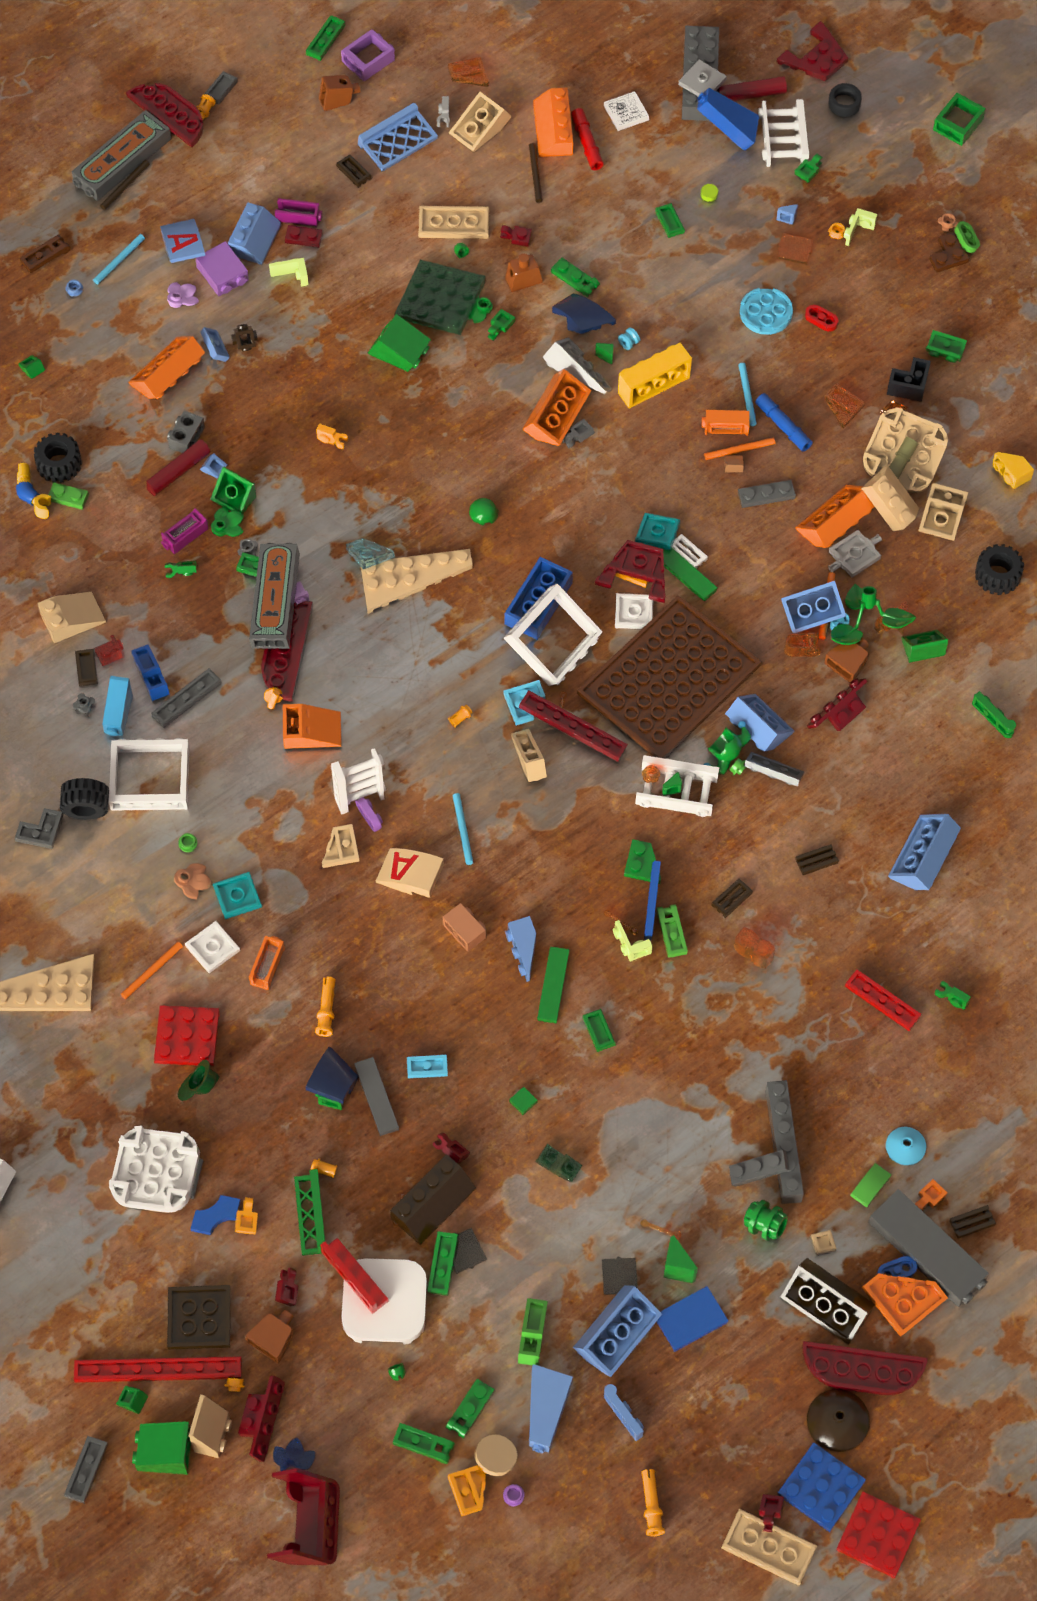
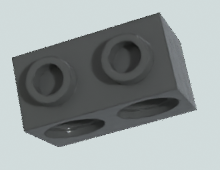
M184 410L182 415L177 417L173 430H170L167 435L169 448L183 453L195 444L205 429L204 418Z

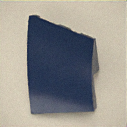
M575 293L552 306V313L567 317V330L583 334L591 330L601 329L603 324H616V319L604 308L590 299Z
M328 1047L315 1067L306 1085V1090L343 1104L347 1094L352 1093L359 1076L331 1047Z

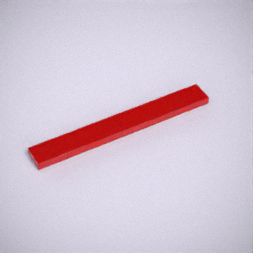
M241 1356L74 1360V1382L242 1379Z

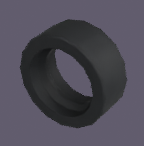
M849 83L836 85L829 94V108L833 113L842 117L856 114L861 106L862 95L860 90ZM840 95H848L855 102L850 105H843L838 103L835 98Z

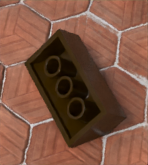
M446 1154L390 1210L391 1220L421 1245L465 1201L476 1187L462 1167Z
M806 1258L797 1267L780 1298L848 1345L875 1307L873 1302L809 1258Z

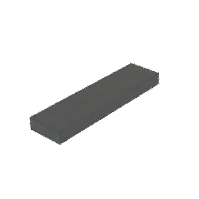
M208 668L151 713L152 717L165 728L222 683L221 679Z
M371 1057L354 1063L379 1135L383 1136L398 1131L399 1126L374 1058Z

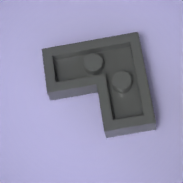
M44 808L39 825L20 821L15 841L53 849L63 813Z

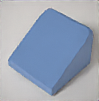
M798 205L778 207L777 221L794 224Z
M213 453L206 459L200 470L218 478L222 467H226L227 464Z

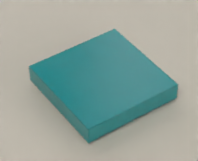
M645 513L635 542L671 550L680 526V519Z
M250 872L213 883V888L225 919L262 908Z

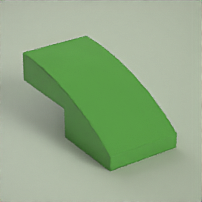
M875 1163L850 1196L865 1207H868L883 1186L889 1181L892 1174Z

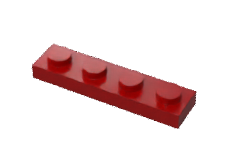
M856 970L845 983L847 989L908 1031L912 1029L921 1017V1013L859 970Z

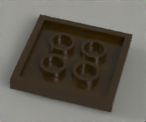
M230 1285L168 1287V1349L230 1347Z

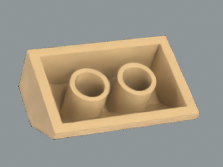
M888 465L862 487L864 493L892 531L905 529L916 518L919 507Z

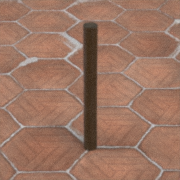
M530 143L529 151L535 200L537 203H541L543 200L536 144Z
M144 160L100 204V207L105 210L150 163Z

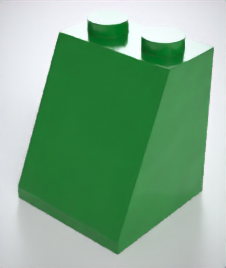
M396 314L384 327L368 351V354L408 372L412 367L416 368L421 361L419 357L421 354L424 356L430 348L428 343L431 339Z
M189 1422L140 1424V1430H136L135 1443H138L137 1451L133 1452L132 1464H135L137 1471L188 1475L191 1441L189 1438L191 1427Z

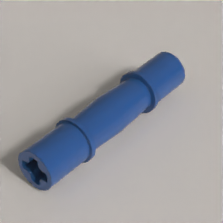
M766 393L761 394L756 399L755 403L788 435V439L802 452L811 447L813 441L800 427L794 424L780 409V406Z

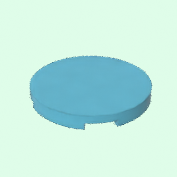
M757 288L747 293L741 301V320L753 332L765 335L775 334L784 330L792 320V302L785 293L778 289Z

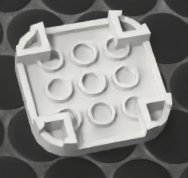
M135 1126L134 1129L128 1131L124 1136L121 1135L118 1141L120 1146L112 1180H109V1188L114 1199L120 1205L130 1208L160 1212H176L182 1209L191 1197L199 1162L200 1151L195 1140L189 1133L183 1131L180 1134L144 1129L143 1126Z
M367 1258L357 1260L386 1295L389 1302L372 1314L344 1280L342 1304L343 1330L355 1342L362 1343V1341L403 1342V1345L410 1344L423 1333L425 1327L427 1289L425 1271L418 1263L410 1260Z

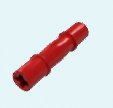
M582 108L574 109L571 112V117L585 150L584 154L587 157L590 168L592 170H599L603 167L604 163L589 128L590 123L587 121Z

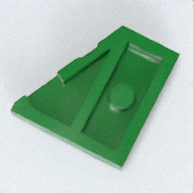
M632 839L624 877L650 882L652 863L656 861L651 843ZM659 873V881H658V884L661 883L660 873Z

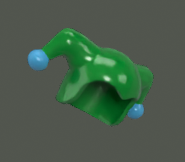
M744 721L738 723V727L741 728L742 732L740 735H736L726 727L719 738L708 747V750L718 760L717 765L713 767H719L720 775H724L727 772L731 761L738 757L742 747L751 740V734L747 730ZM706 762V763L703 764V765H707V766H712V765H710V763H708V762Z

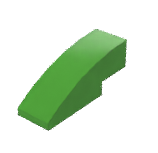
M527 1298L518 1353V1363L539 1365L548 1301Z

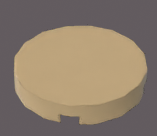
M488 1435L482 1438L476 1447V1463L489 1475L503 1476L512 1470L516 1464V1447L504 1436Z

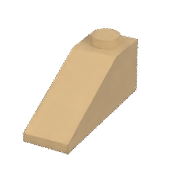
M526 729L511 733L528 782L546 778L544 758L530 730Z

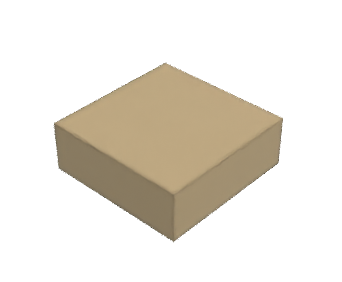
M831 1230L811 1234L816 1256L836 1251L837 1248Z

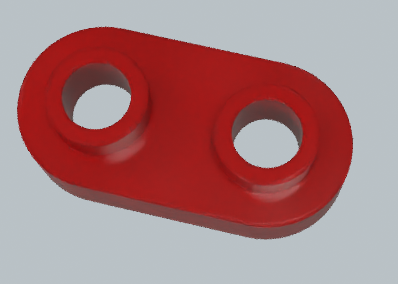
M810 305L806 308L805 318L808 322L828 332L834 331L837 328L838 317L818 305Z

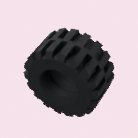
M51 433L48 434L47 438L45 436L42 437V441H38L37 447L34 448V459L40 476L45 477L47 481L51 479L54 483L57 481L62 483L66 479L67 481L71 480L72 476L75 477L77 475L76 471H80V465H82L78 443L74 441L73 437H68L64 433L63 435H60V433L52 435ZM56 455L66 456L65 458L59 461L50 460L53 456Z
M994 544L993 547H986V551L983 550L981 555H979L975 569V578L978 580V585L983 586L984 591L989 590L990 594L995 592L997 595H1002L1003 592L1008 594L1010 590L1013 592L1016 586L1018 587L1020 584L1024 562H1022V556H1018L1019 552L1012 550L1013 547H1005V544H1001V546ZM1001 566L1008 572L997 573L991 567Z
M76 778L62 784L60 811L66 816L81 820H91L103 817L108 813L109 787L105 783L89 778Z

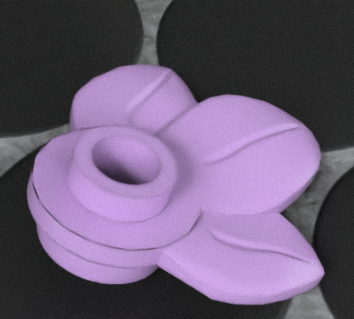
M177 282L170 284L167 296L169 305L179 308L182 305L192 306L197 304L199 300L193 296L196 292V286L192 284H183L181 286Z

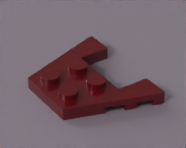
M820 21L810 30V34L821 42L801 59L786 50L777 58V64L788 65L790 69L795 71L797 69L805 71L806 75L823 81L828 80L848 62L847 55L823 22Z
M627 540L615 554L614 559L610 564H607L604 571L595 580V585L609 589L612 587L616 573L649 581L653 584L648 599L665 603L663 549Z

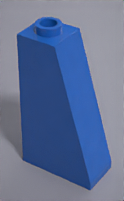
M711 88L699 94L697 110L744 151L755 143L759 121L758 114Z

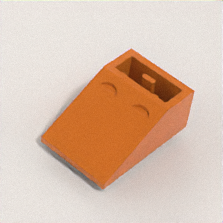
M283 704L284 749L341 747V712L306 704Z

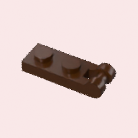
M56 235L22 256L20 262L32 273L61 254H67L71 247L68 243L63 242L64 239L60 235Z

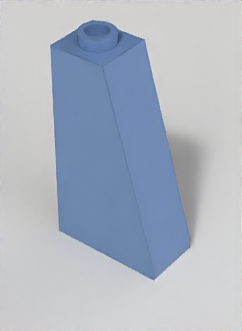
M533 1364L529 1446L535 1452L544 1453L545 1451L549 1453L573 1383V1377Z

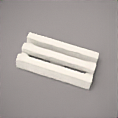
M681 534L674 540L672 548L696 569L702 565L703 561L708 560V556L684 535ZM679 541L685 544L688 548H685ZM690 550H692L697 556H699L700 559H698L694 554H692Z

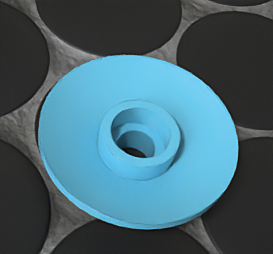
M900 1127L889 1134L886 1141V1151L894 1162L906 1166L914 1165L924 1157L926 1141L923 1135L916 1129ZM908 1141L911 1145L905 1146L903 1142Z

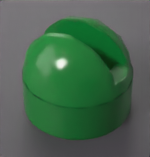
M457 243L454 246V252L458 258H464L468 255L469 248L465 243Z
M403 1363L388 1368L389 1375L393 1380L398 1381V1376L401 1379L404 1378L405 1367Z

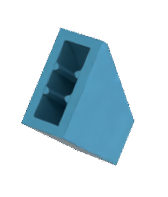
M110 676L102 724L104 733L110 736H123L133 699L129 678Z

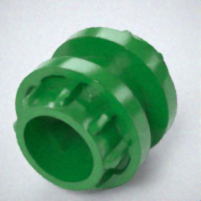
M766 1200L752 1202L744 1217V1225L748 1227L749 1233L756 1235L761 1231L762 1238L767 1241L779 1239L788 1222L787 1214L783 1213V1208L775 1206L773 1209H770V1203Z

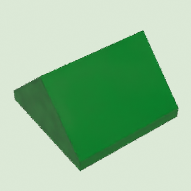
M222 467L210 500L226 507L230 511H239L244 514L256 498L255 483L226 467Z
M938 630L901 637L909 663L945 656L948 639Z
M673 1235L670 1237L664 1278L688 1283L695 1282L698 1268Z

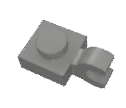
M442 96V103H439V114L441 115L437 118L438 127H440L441 122H446L447 127L450 126L449 96Z

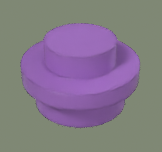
M515 1484L507 1486L503 1492L504 1501L510 1506L520 1505L524 1500L523 1489Z

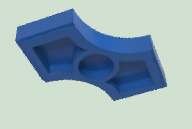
M220 1195L219 1200L212 1207L205 1210H195L191 1231L212 1235L213 1230L220 1223L235 1221L241 1200Z

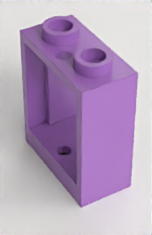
M371 29L341 50L342 62L359 78L366 81L395 60V49L379 33L377 34ZM373 43L383 53L365 64L356 54Z

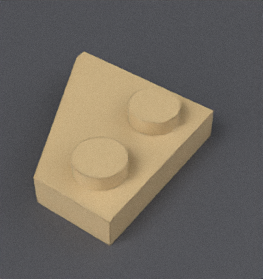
M353 825L333 827L331 839L328 842L326 854L322 860V867L326 868L359 862Z

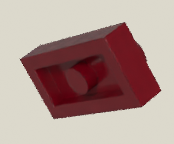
M288 225L285 243L320 248L323 232L322 229Z

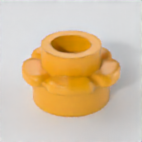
M841 223L832 224L829 228L830 237L842 239L845 233L844 226Z
M227 1378V1384H224V1386L228 1387V1391L241 1392V1388L245 1387L243 1385L244 1379Z

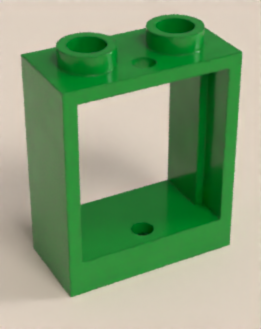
M956 93L935 118L933 130L962 146L983 121L986 108L973 102L966 96ZM955 106L974 116L965 128L945 119Z

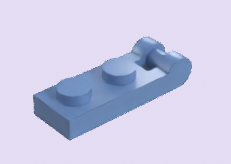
M613 1384L607 1385L604 1389V1399L635 1441H638L643 1437V1424L638 1418L634 1419L630 1413L632 1411L625 1401L622 1402L616 1395V1386Z

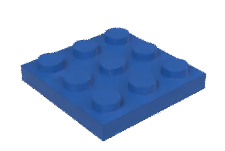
M813 1442L777 1495L784 1497L785 1501L830 1532L866 1479Z

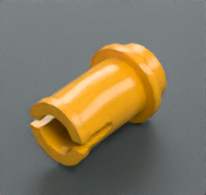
M468 705L460 706V710L449 717L448 720L456 728L466 718H470L473 712Z
M320 1158L313 1160L311 1170L318 1169V1173L334 1178L337 1165L322 1162Z

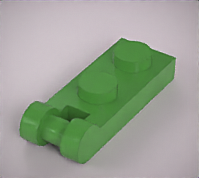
M676 904L670 905L668 908L657 907V917L668 958L686 955L688 950ZM671 915L672 918H665V916Z

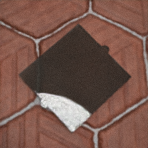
M472 1228L458 1234L459 1238L453 1267L456 1274L468 1268L473 1269L475 1265L487 1260Z
M618 1256L616 1259H602L604 1295L618 1294L624 1285L635 1286L638 1289L636 1258H621Z

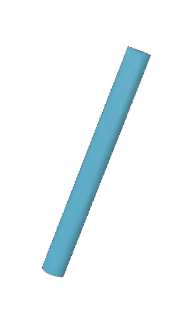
M139 234L93 281L99 284L145 239L144 236Z
M740 363L739 371L746 408L749 411V425L755 426L757 423L746 364Z
M459 793L453 794V801L466 865H471L474 862L461 797Z

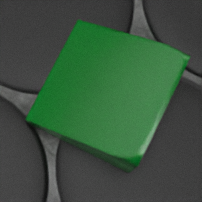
M596 343L595 356L612 364L614 344Z
M34 355L29 356L18 364L31 379L45 371L41 360Z
M679 772L675 773L663 784V796L681 793L682 781Z
M125 1385L116 1405L140 1414L148 1395L140 1389Z

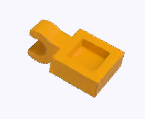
M319 424L316 429L317 439L323 443L336 444L339 449H344V443L340 441L348 442V436L337 433L334 428Z
M245 1197V1200H243V1211L238 1210L236 1213L235 1232L253 1235L256 1233L258 1213L252 1212L253 1198Z

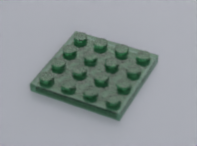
M420 260L394 315L397 314L408 322L461 335L485 284L486 277Z

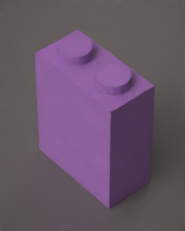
M226 241L206 251V256L196 258L198 270L218 297L249 281L247 269Z

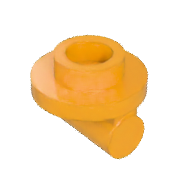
M269 688L264 692V699L268 702L267 707L269 709H274L276 703L282 700L280 694L283 693L278 688Z

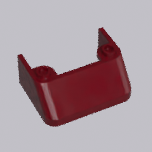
M299 1468L272 1473L273 1478L286 1481V1493L289 1499L297 1502L295 1543L285 1544L283 1551L269 1553L267 1558L289 1565L333 1564L337 1558L340 1488L337 1481Z

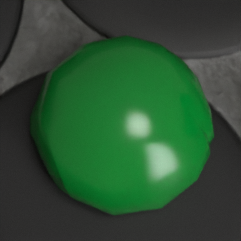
M479 498L470 505L469 516L473 522L482 526L485 523L493 524L498 518V509L492 500Z

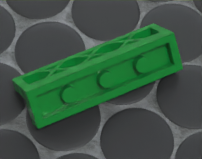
M318 1169L309 1170L310 1175L294 1177L302 1256L322 1254L320 1245L325 1241ZM311 1181V1188L307 1193L299 1188V1182ZM306 1198L313 1203V1207L309 1212L301 1208V1204ZM308 1217L315 1222V1226L310 1232L303 1227V1223ZM312 1237L317 1241V1248L305 1249L306 1241Z

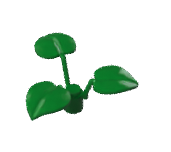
M854 584L846 595L845 605L853 610L860 609L855 627L848 624L837 625L831 631V640L842 645H852L859 642L863 637V633L857 629L859 628L863 610L865 608L872 609L875 605H877L880 615L883 616L882 623L890 628L905 627L912 623L916 616L898 608H888L884 613L880 600L877 599L876 588L872 586L860 588Z

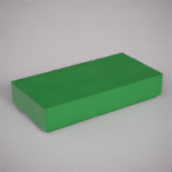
M672 203L655 208V213L668 238L685 233V229Z
M601 1009L582 1016L597 1052L615 1046L616 1043Z

